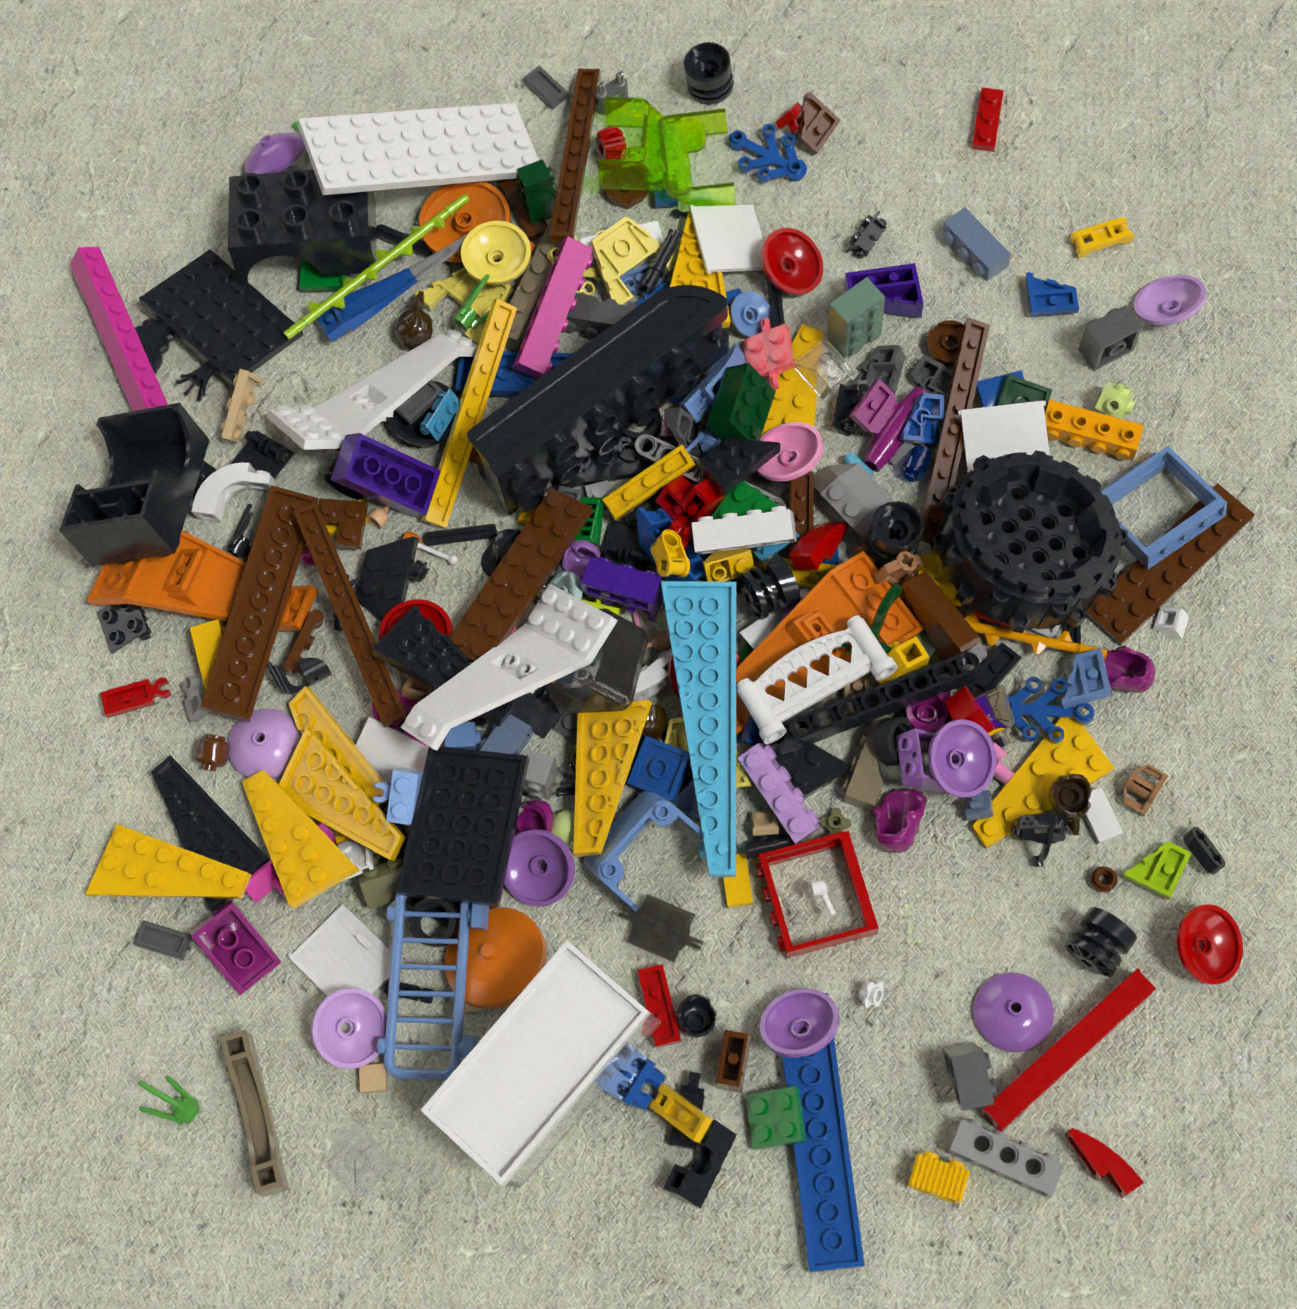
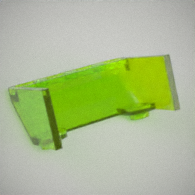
M605 97L606 127L643 128L641 147L631 146L624 149L621 159H598L599 188L624 190H662L666 188L669 183L673 139L672 123L646 99L639 97Z
M725 108L662 117L658 123L666 194L688 206L736 205L734 182L692 186L689 153H696L704 149L706 145L705 136L728 133Z

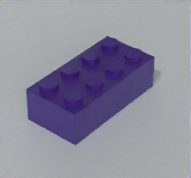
M361 433L345 435L331 481L410 516H424L427 514L440 470Z

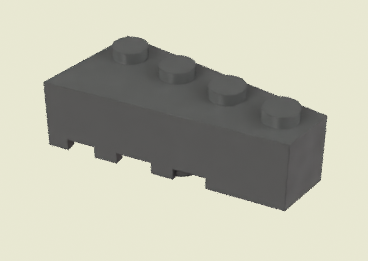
M576 293L574 298L577 299L574 309L568 312L566 319L569 322L565 330L582 333L594 339L638 305L633 302H628L627 305H619L616 300L608 298L601 302L595 296Z

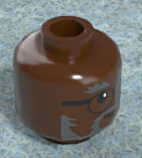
M206 734L205 737L199 738L194 759L202 764L201 769L216 772L217 767H224L227 764L230 745L225 742V737Z

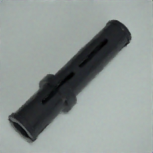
M669 229L653 262L648 265L647 273L639 285L643 292L647 293L648 291V294H652L659 279L664 276V269L682 238V234L679 231Z

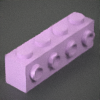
M758 743L739 756L738 760L794 843L802 842L822 828L818 823L820 819L813 809L809 810L798 787L794 788L789 780L791 779L790 774L783 766L780 767L775 759L777 756L769 745H765V743Z

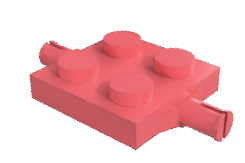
M763 318L760 320L761 332L743 340L746 363H750L764 379H768L770 386L776 390L779 388L778 375L795 367L790 329L786 324L771 329L770 320Z

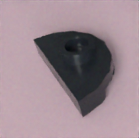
M781 834L752 836V840L745 844L746 859L758 857L761 853L795 845V843L788 834L786 836Z

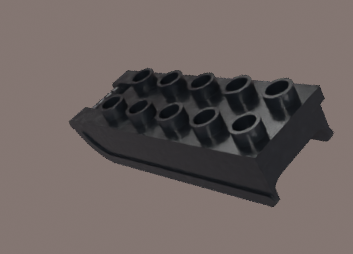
M678 285L658 291L467 432L468 440L477 450L483 464L478 470L479 475L497 495L499 504L507 515L510 516L519 508L522 512L533 510L544 499L545 492L543 490L557 480L562 484L573 480L584 467L582 461L597 451L599 455H605L612 451L621 441L622 436L620 433L633 423L638 427H642L651 422L660 410L658 405L669 396L673 395L676 399L687 395L697 383L696 376L729 351V334L722 328V323L728 317L727 298L711 289L696 285Z

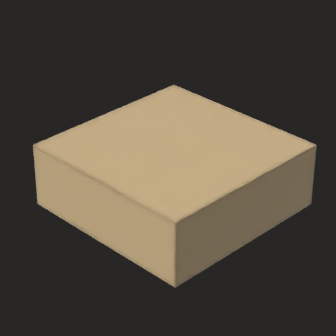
M773 811L751 812L753 836L779 834L778 818Z
M384 1063L359 1067L361 1094L388 1091L387 1070Z

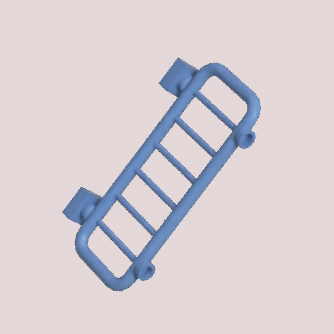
M397 893L395 906H388L387 920L393 921L386 1034L385 1038H379L377 1050L379 1054H384V1066L387 1072L394 1078L447 1080L461 1064V1057L464 1060L481 1040V1037L476 1035H464V1041H462L469 926L471 923V928L488 931L489 906L472 904L471 908V904L460 903V913L405 911L407 896ZM404 917L459 918L458 939L404 938ZM402 943L458 944L457 965L401 964ZM401 969L456 971L455 992L399 990ZM399 996L454 997L453 1019L397 1017ZM397 1022L453 1024L451 1046L395 1044ZM395 1049L451 1051L450 1065L445 1070L398 1068L394 1062Z

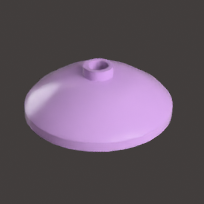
M1172 275L1151 282L1138 293L1134 301V309L1138 318L1146 323L1157 326L1177 324L1189 319L1201 309L1206 301V289L1199 279L1192 276Z
M276 709L255 710L250 722L239 720L232 728L228 738L230 745L228 756L235 769L247 778L261 770H265L273 779L283 776L302 735L297 730L295 721L286 713ZM260 736H265L264 741L257 742Z
M345 988L331 993L322 1000L313 1015L311 1036L315 1049L326 1062L339 1068L354 1069L367 1065L379 1055L377 1050L379 1038H385L386 1011L381 1002L365 990ZM343 1023H346L348 1028L347 1031L343 1033L341 1031V1025Z

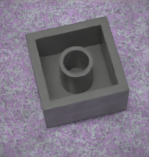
M1127 305L1119 309L1114 308L1104 317L1092 319L1085 325L1079 351L1093 371H1096L1134 351L1142 326Z

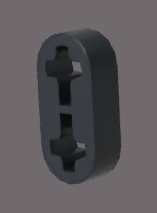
M1193 827L1183 835L1186 846L1208 873L1215 875L1225 867L1224 858L1201 829Z

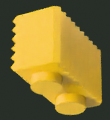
M923 1151V1154L917 1153L907 1188L960 1205L970 1174V1170L965 1169L966 1165L955 1160H950L949 1163L938 1160L939 1155L929 1151Z

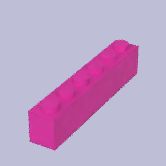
M569 236L561 242L512 368L535 379H539L550 371L552 366L550 358L552 353L555 354L560 346L559 335L565 331L569 322L566 319L568 312L574 309L577 299L574 297L584 284L585 278L582 276L592 263L593 257L590 255L593 248Z

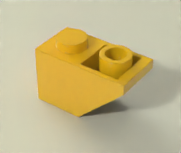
M747 548L712 553L703 562L706 581L725 582L738 578L739 573L743 571L749 572L750 568L754 566L751 550Z
M917 636L898 645L887 654L888 657L894 659L898 668L889 677L877 681L881 685L928 667L929 655Z

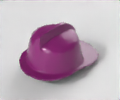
M917 683L914 687L923 689L927 685L925 683ZM951 691L907 707V718L910 724L916 729L924 731H934L943 726L948 714L945 700L951 697Z

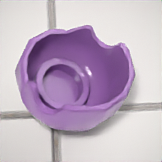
M587 540L573 541L563 556L562 567L565 571L575 573L583 578L590 557L598 559L600 551L593 543Z

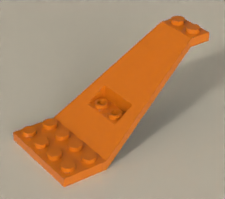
M182 531L180 544L175 554H170L166 557L156 556L131 560L123 564L112 563L103 565L88 595L87 601L91 605L132 604L228 622L247 562ZM292 585L279 631L302 630L318 593V590L313 585Z
M864 551L830 570L736 668V685L746 678L753 682L756 681L775 662L799 646L819 637L846 630L848 628L847 621L856 615L863 618L870 628L878 606L891 586L888 582L877 583L874 575L879 570ZM900 597L890 607L879 634V641L886 645L892 644L894 641L902 644L924 630ZM842 647L833 649V656L851 663V658L846 649ZM823 655L819 658V661H812L810 668L828 676L830 658L827 655ZM800 668L797 670V673L789 674L787 679L803 688H807L808 670ZM779 680L774 686H768L765 692L784 701L785 682ZM736 687V735L743 732L747 717L752 716L737 693Z

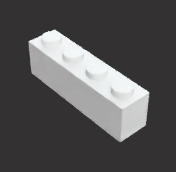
M786 506L771 508L772 512L762 513V510H750L744 516H737V513L723 514L722 519L713 520L712 516L700 517L698 522L692 523L695 553L702 555L797 542L793 512L790 509H786Z

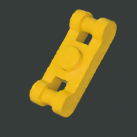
M1120 217L1075 231L1069 238L1072 244L1077 247L1076 253L1078 257L1083 258L1101 249L1120 243H1130L1134 240L1135 236L1128 229L1126 218ZM1089 238L1091 242L1085 243L1084 240Z

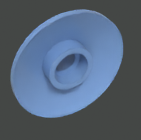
M746 291L736 296L733 300L730 310L731 320L734 327L743 336L749 338L761 332L760 320L763 318H768L771 326L770 306L760 294Z

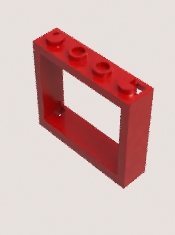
M849 830L759 854V863L755 864L759 878H764L766 887L762 888L766 903L771 902L773 909L772 912H769L773 928L778 926L780 936L776 937L780 952L785 951L787 959L878 934L879 927ZM840 847L864 927L792 946L769 866Z

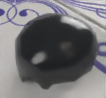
M694 994L687 996L680 1003L676 1019L678 1026L686 1035L692 1038L707 1036L715 1027L717 1012L714 1010L708 997Z

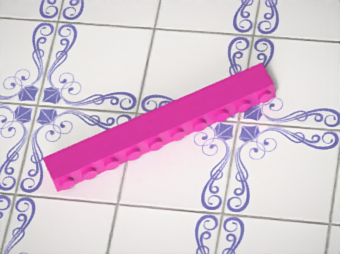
M78 247L70 266L132 411L168 405L100 247Z

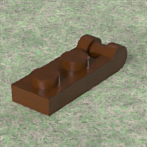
M314 609L309 613L283 667L285 675L292 677L294 671H300L301 668L298 661L304 659L301 656L305 649L310 650L315 640V637L312 636L314 629H319L322 626L324 618L322 611Z

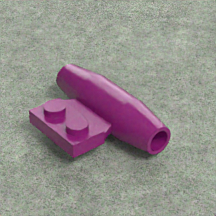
M880 379L874 380L849 415L865 432L875 434L863 460L872 471L879 472L895 456L899 447L904 442L901 440V434L920 394L927 393L924 389L914 387L897 403L895 394Z

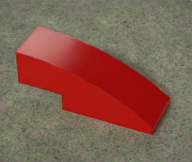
M825 522L805 534L789 555L795 569L817 571L823 560H831L849 526L848 522Z
M1074 1128L1069 1129L1064 1134L1096 1181L1106 1175L1122 1198L1144 1184L1134 1169L1104 1143Z

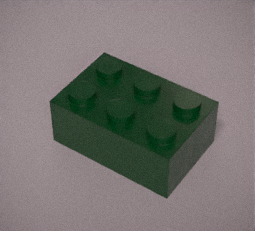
M750 363L727 367L707 426L722 441L727 438L760 440L776 391Z

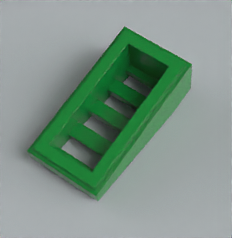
M580 498V502L586 505H597L596 509H592L594 518L589 517L586 522L592 523V526H583L574 541L584 539L595 546H600L604 511L603 498ZM590 531V535H583V532Z

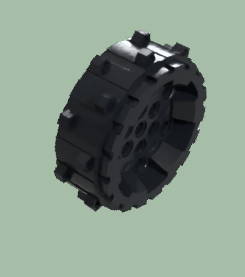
M1035 450L1032 455H1027L1026 452H1018L991 459L985 455L976 458L973 463L974 470H971L964 477L959 487L952 486L944 494L940 507L945 513L939 525V534L934 535L930 541L931 551L938 553L946 577L957 590L955 598L961 604L968 603L980 613L995 621L998 620L1006 623L1011 627L1012 632L1023 633L1026 628L1049 629L1067 623L1073 627L1083 624L1086 619L1085 610L1087 611L1099 594L1109 596L1117 586V574L1114 570L1121 557V546H1124L1128 541L1127 530L1120 528L1112 503L1108 496L1103 495L1100 491L1102 485L1095 478L1092 479L1088 475L1083 476L1078 472L1079 468L1064 460L1058 462L1053 460V456L1046 455L1045 452Z

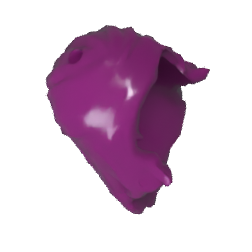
M1126 645L1107 651L1104 661L1111 688L1142 693L1153 685L1156 669L1149 656L1134 651Z
M894 789L884 795L885 798L880 806H876L873 809L876 817V835L878 838L877 842L880 843L881 847L893 853L906 852L915 842V836L925 811L927 797L923 796L922 791L916 789Z

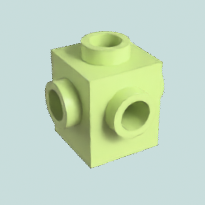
M1108 382L1102 390L1095 409L1104 412L1105 415L1122 419L1125 414H1131L1136 403L1132 401L1135 393L1131 392V389L1124 384L1118 383L1115 385Z

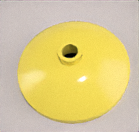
M490 221L478 225L468 233L461 247V258L464 268L474 279L481 282L484 276L488 274L489 279L485 284L498 285L513 281L526 270L531 259V247L526 234L516 225L505 221Z

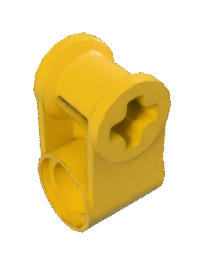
M664 530L650 548L657 571L661 577H668L669 575L686 577L690 571V561L686 556L681 538L673 530Z

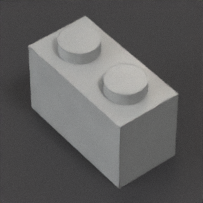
M530 750L528 755L530 760L524 784L525 793L534 800H542V798L550 800L559 774L555 757Z

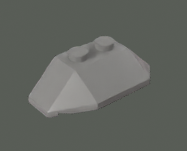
M860 463L827 465L814 478V487L867 542L873 514L880 506L887 502H892V497Z

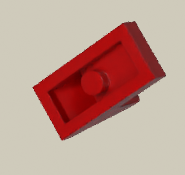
M966 686L945 700L953 721H973L980 725L987 733L996 728Z

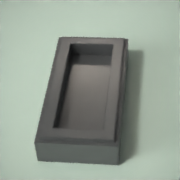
M540 65L523 77V83L552 110L569 97V93Z
M430 380L395 409L394 412L411 425L435 403L438 395L442 394L443 390Z
M143 920L134 945L184 961L192 937L190 934Z

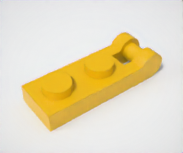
M662 1082L657 1088L659 1090L655 1099L651 1100L648 1106L690 1139L700 1143L713 1119L677 1093L671 1086Z

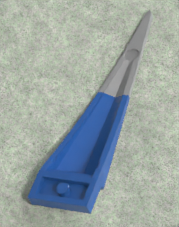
M468 234L420 262L344 297L345 308L331 307L317 318L328 338L333 342L337 338L342 337L350 328L353 331L460 250Z

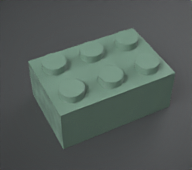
M867 277L829 303L827 340L844 358L851 354H857L863 345L869 341H875L881 335L885 296Z

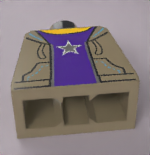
M1002 684L975 697L996 727L988 735L1001 748L1011 743L1005 729L1015 724L1006 690Z

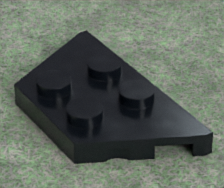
M727 438L699 460V469L704 475L708 476V480L712 484H717L720 487L721 495L726 496L780 452L781 443Z
M412 536L366 550L360 576L361 581L358 584L356 597L381 620L393 607L405 602L419 543V538Z
M780 738L773 742V744H780L784 739ZM810 744L775 758L780 767L783 766L790 774L791 779L789 780L794 788L798 787L805 798L814 794L817 789L826 787L836 778L843 774L846 775L851 771V765L815 744Z

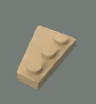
M239 370V374L235 376L233 387L235 388L233 396L227 404L228 415L221 426V438L234 443L239 442L248 420L246 410L251 405H254L256 400L254 391L256 386L261 387L263 383L262 378L249 371Z

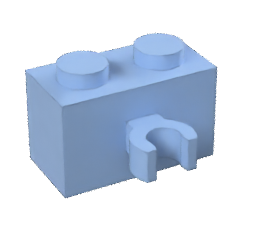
M399 767L393 770L391 787L386 782L375 784V787L384 790V796H374L373 800L376 802L389 800L387 822L412 824L423 770Z

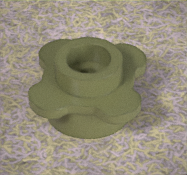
M833 808L827 817H822L820 820L821 826L825 827L830 835L844 832L845 829L851 827L850 819H846L841 814L842 811L839 808Z

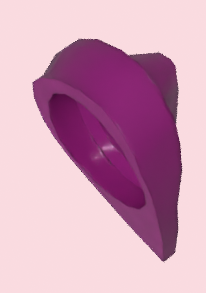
M532 800L521 805L516 823L518 832L521 833L531 829H542L551 832L553 828L551 806L542 800Z

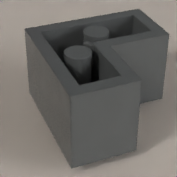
M975 1042L942 1048L947 1073L953 1080L959 1108L964 1111L994 1104L993 1096L997 1095L994 1080L989 1079L987 1069L991 1068L988 1053H984L983 1048H980Z

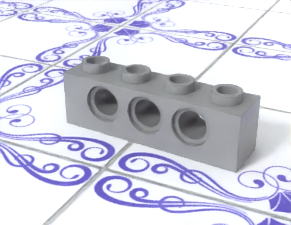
M968 1118L967 1121H960L948 1154L1048 1199L1053 1196L1065 1166L1059 1163L1060 1159L1046 1152H1044V1155L1033 1151V1146L1022 1141H1018V1144L1008 1140V1135L998 1130L987 1131L982 1128L983 1124L976 1120ZM979 1138L985 1140L988 1144V1150L985 1152L978 1151L974 1147V1140ZM1000 1151H1010L1013 1154V1162L1004 1163L1000 1159ZM1026 1162H1035L1039 1167V1173L1037 1175L1029 1174L1025 1168Z

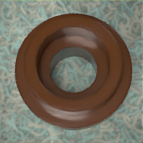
M1098 867L1091 875V884L1099 892H1110L1117 885V875L1109 867ZM1099 877H1106L1108 879V883L1102 884L1099 881Z

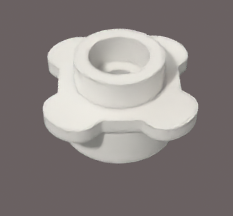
M867 981L862 985L859 997L864 1007L869 1008L870 1005L878 1007L883 998V982L877 981V983Z

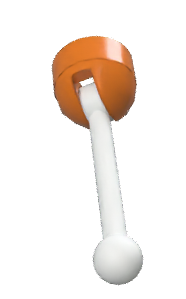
M408 530L403 539L412 536L419 538L417 549L420 548L446 559L451 565H455L458 562V558L455 555L449 556L421 544L420 537L416 533Z

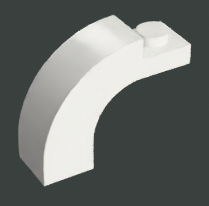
M235 463L224 466L212 473L202 483L196 493L191 512L198 519L222 522L225 505L233 494L244 489L270 491L271 485L276 486L277 482L270 473L261 470L256 471L250 463Z

